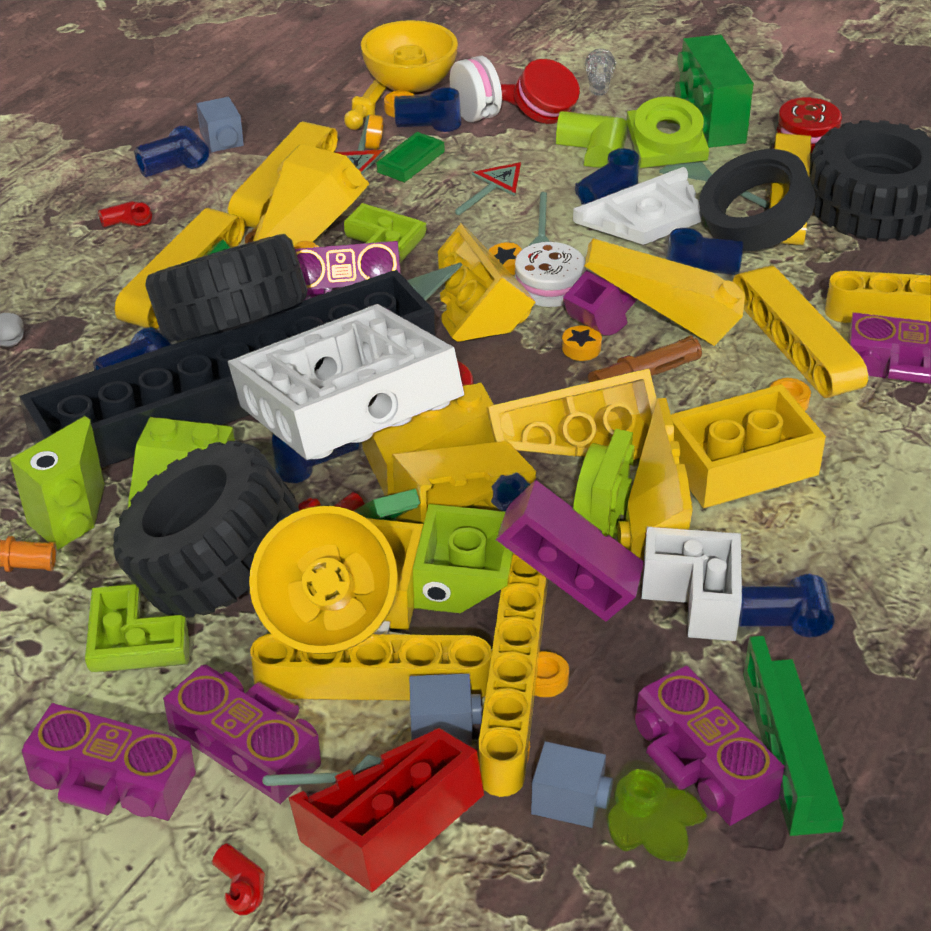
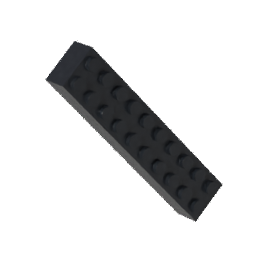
M396 269L312 297L274 314L214 333L187 339L20 395L28 435L35 445L86 416L91 421L99 462L102 468L135 456L136 444L150 417L223 425L250 415L239 403L228 361L376 304L435 336V311ZM324 357L317 361L314 371L321 367Z

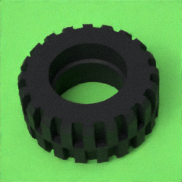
M860 120L857 124L849 122L842 124L839 129L834 127L829 130L815 144L809 173L816 196L813 212L817 218L821 217L825 225L836 227L837 231L844 235L853 234L858 239L863 240L874 238L880 242H887L889 239L894 238L897 241L906 240L910 235L916 237L927 229L929 230L931 228V138L927 136L926 132L920 129H911L909 125L899 123V125L889 123L890 121L879 120V122Z
M286 234L263 238L149 274L145 283L161 334L170 342L214 333L274 314L303 302L308 291L292 239Z
M227 441L226 444L221 442L211 443L206 449L197 448L188 452L187 457L180 461L176 459L168 464L165 471L159 475L155 474L147 481L148 485L141 492L138 491L130 500L131 506L123 510L119 518L120 526L116 527L114 531L113 548L115 560L119 567L160 612L172 616L182 615L186 618L194 617L196 613L200 615L211 614L219 606L228 607L237 602V597L246 591L250 593V570L258 546L277 523L299 511L298 502L295 500L294 494L259 449L238 441Z

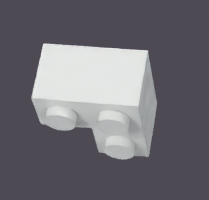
M647 527L642 599L687 602L688 637L736 641L742 604L741 534Z

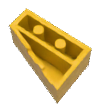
M482 383L463 386L464 396L451 400L445 408L427 410L413 416L404 425L388 426L374 432L369 439L362 441L363 451L385 496L394 494L392 454L495 442L486 407L494 404Z
M508 441L392 454L394 494L416 489L420 501L418 508L395 518L398 522L424 525L428 504L506 512L508 506L536 480V470Z

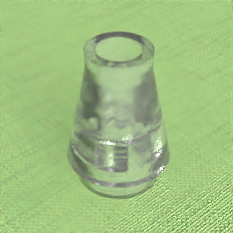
M595 49L586 57L584 66L590 84V92L594 95L602 96L609 90V84L616 68V60L610 51Z

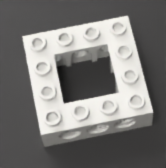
M379 304L228 361L240 406L306 460L324 458L330 455L335 448L350 442L365 441L376 431L388 426L404 425L415 415L427 410L445 408L451 400L464 396L454 347ZM324 357L321 367L314 371L317 361ZM377 394L375 402L368 407L372 397Z

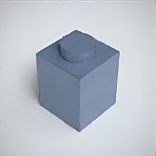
M229 97L196 103L200 134L211 152L244 146L241 116Z
M470 675L409 676L411 741L440 728L463 743L472 745V724H481L482 715L480 694H471Z
M545 741L532 781L531 814L592 828L597 809H607L612 791L613 778L604 776L606 755Z

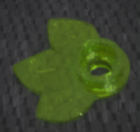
M638 769L631 771L618 782L615 790L617 804L610 810L607 819L610 836L615 845L622 851H630L643 844L650 854L661 860L680 862L685 859L689 845L685 826H693L705 821L707 814L697 799L688 792L665 788L663 780L657 774L648 770Z

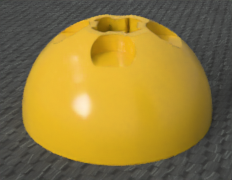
M416 20L383 24L370 30L361 41L363 60L373 77L391 90H404L411 93L428 90L441 82L454 64L458 47L456 36L447 28L435 23Z
M311 507L284 518L263 538L251 565L250 595L260 621L279 641L307 653H337L364 642L384 623L396 597L398 585L397 565L387 539L367 518L341 507ZM337 592L340 593V594H338L337 596H335V597L330 598L329 600H327V597L332 596V595L336 594Z

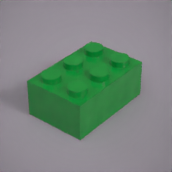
M722 34L683 38L682 52H679L677 56L680 79L675 83V97L694 103L702 113L704 119L703 133L708 148L746 144L754 86L753 81Z

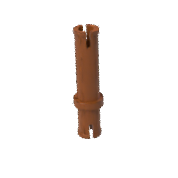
M688 336L639 356L632 357L627 355L621 357L617 363L590 372L588 381L590 383L645 369L650 370L651 376L657 375L680 365L699 360L702 356V348L697 338Z

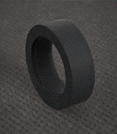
M780 149L752 151L725 163L707 180L699 199L702 215L714 240L727 249L743 252L766 249L793 236L809 220L816 203L815 191L804 163L795 154ZM766 183H783L790 186L789 191L780 202L762 213L749 217H731L725 214L728 206L735 198L755 186Z

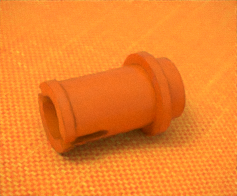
M8 536L6 540H0V567H4L5 572H12L13 568L54 570L53 567H55L56 563L55 542L16 541L14 536Z

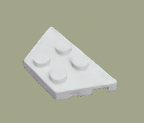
M681 167L573 209V221L577 224L644 245L700 223L702 212L699 200L695 198V189L687 181L688 171L686 168Z

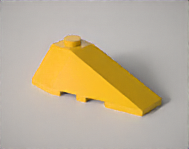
M301 143L283 160L278 168L277 174H279L276 186L270 191L268 198L271 200L267 212L261 217L253 241L286 234L292 239L293 245L300 241L313 242L367 188L369 182L347 156Z
M460 223L438 250L439 269L462 263V266L445 281V289L440 292V300L446 304V311L441 314L442 323L450 336L457 342L510 333L517 324L527 319L536 302L522 284L474 234Z
M594 238L588 245L584 267L713 346L743 317L745 292L741 291L732 281L724 280L712 272Z
M645 369L488 406L486 409L494 441H508L517 451L585 457L592 443L609 446L615 429L633 432L634 459L641 458L657 398L650 370Z
M657 398L629 496L626 520L618 521V542L642 561H644L647 527L689 530L693 511L685 464H679L680 446L678 441H674V425L666 398Z

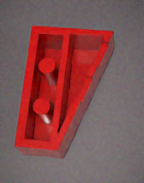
M440 728L380 755L382 763L353 775L349 769L336 775L335 785L307 797L305 791L288 797L300 842L367 890L374 892L484 796L477 750Z

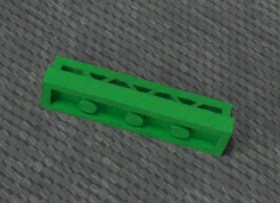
M749 637L743 677L762 743L785 766L779 802L789 836L841 832L844 817L793 659L772 661L765 637Z

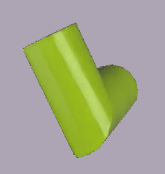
M560 111L556 130V144L587 148L584 157V166L616 170L619 167L626 142L628 125L624 118Z
M361 203L344 221V231L347 237L365 243L398 241L401 263L424 238L426 223Z
M135 584L92 588L85 653L87 668L90 672L99 673L188 665L189 636L186 617L173 615L139 618L141 591Z

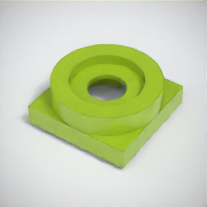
M665 96L650 99L637 110L627 111L626 122L640 168L708 160L709 148L703 133L704 119L694 103L677 97ZM667 121V124L680 125V129L675 133L668 134L658 130L656 125L658 122Z
M615 429L609 446L592 443L589 447L580 471L573 510L600 529L605 537L609 535L613 539L616 538L618 521L621 515L625 514L631 493L630 465H633L635 448L632 445L633 432Z

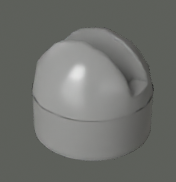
M1 313L0 346L13 347L22 340L24 334L23 320L13 313Z

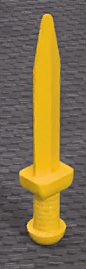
M374 80L362 97H353L352 111H348L344 117L345 125L351 130L360 129L364 123L363 118L370 114L375 115V103L387 87Z

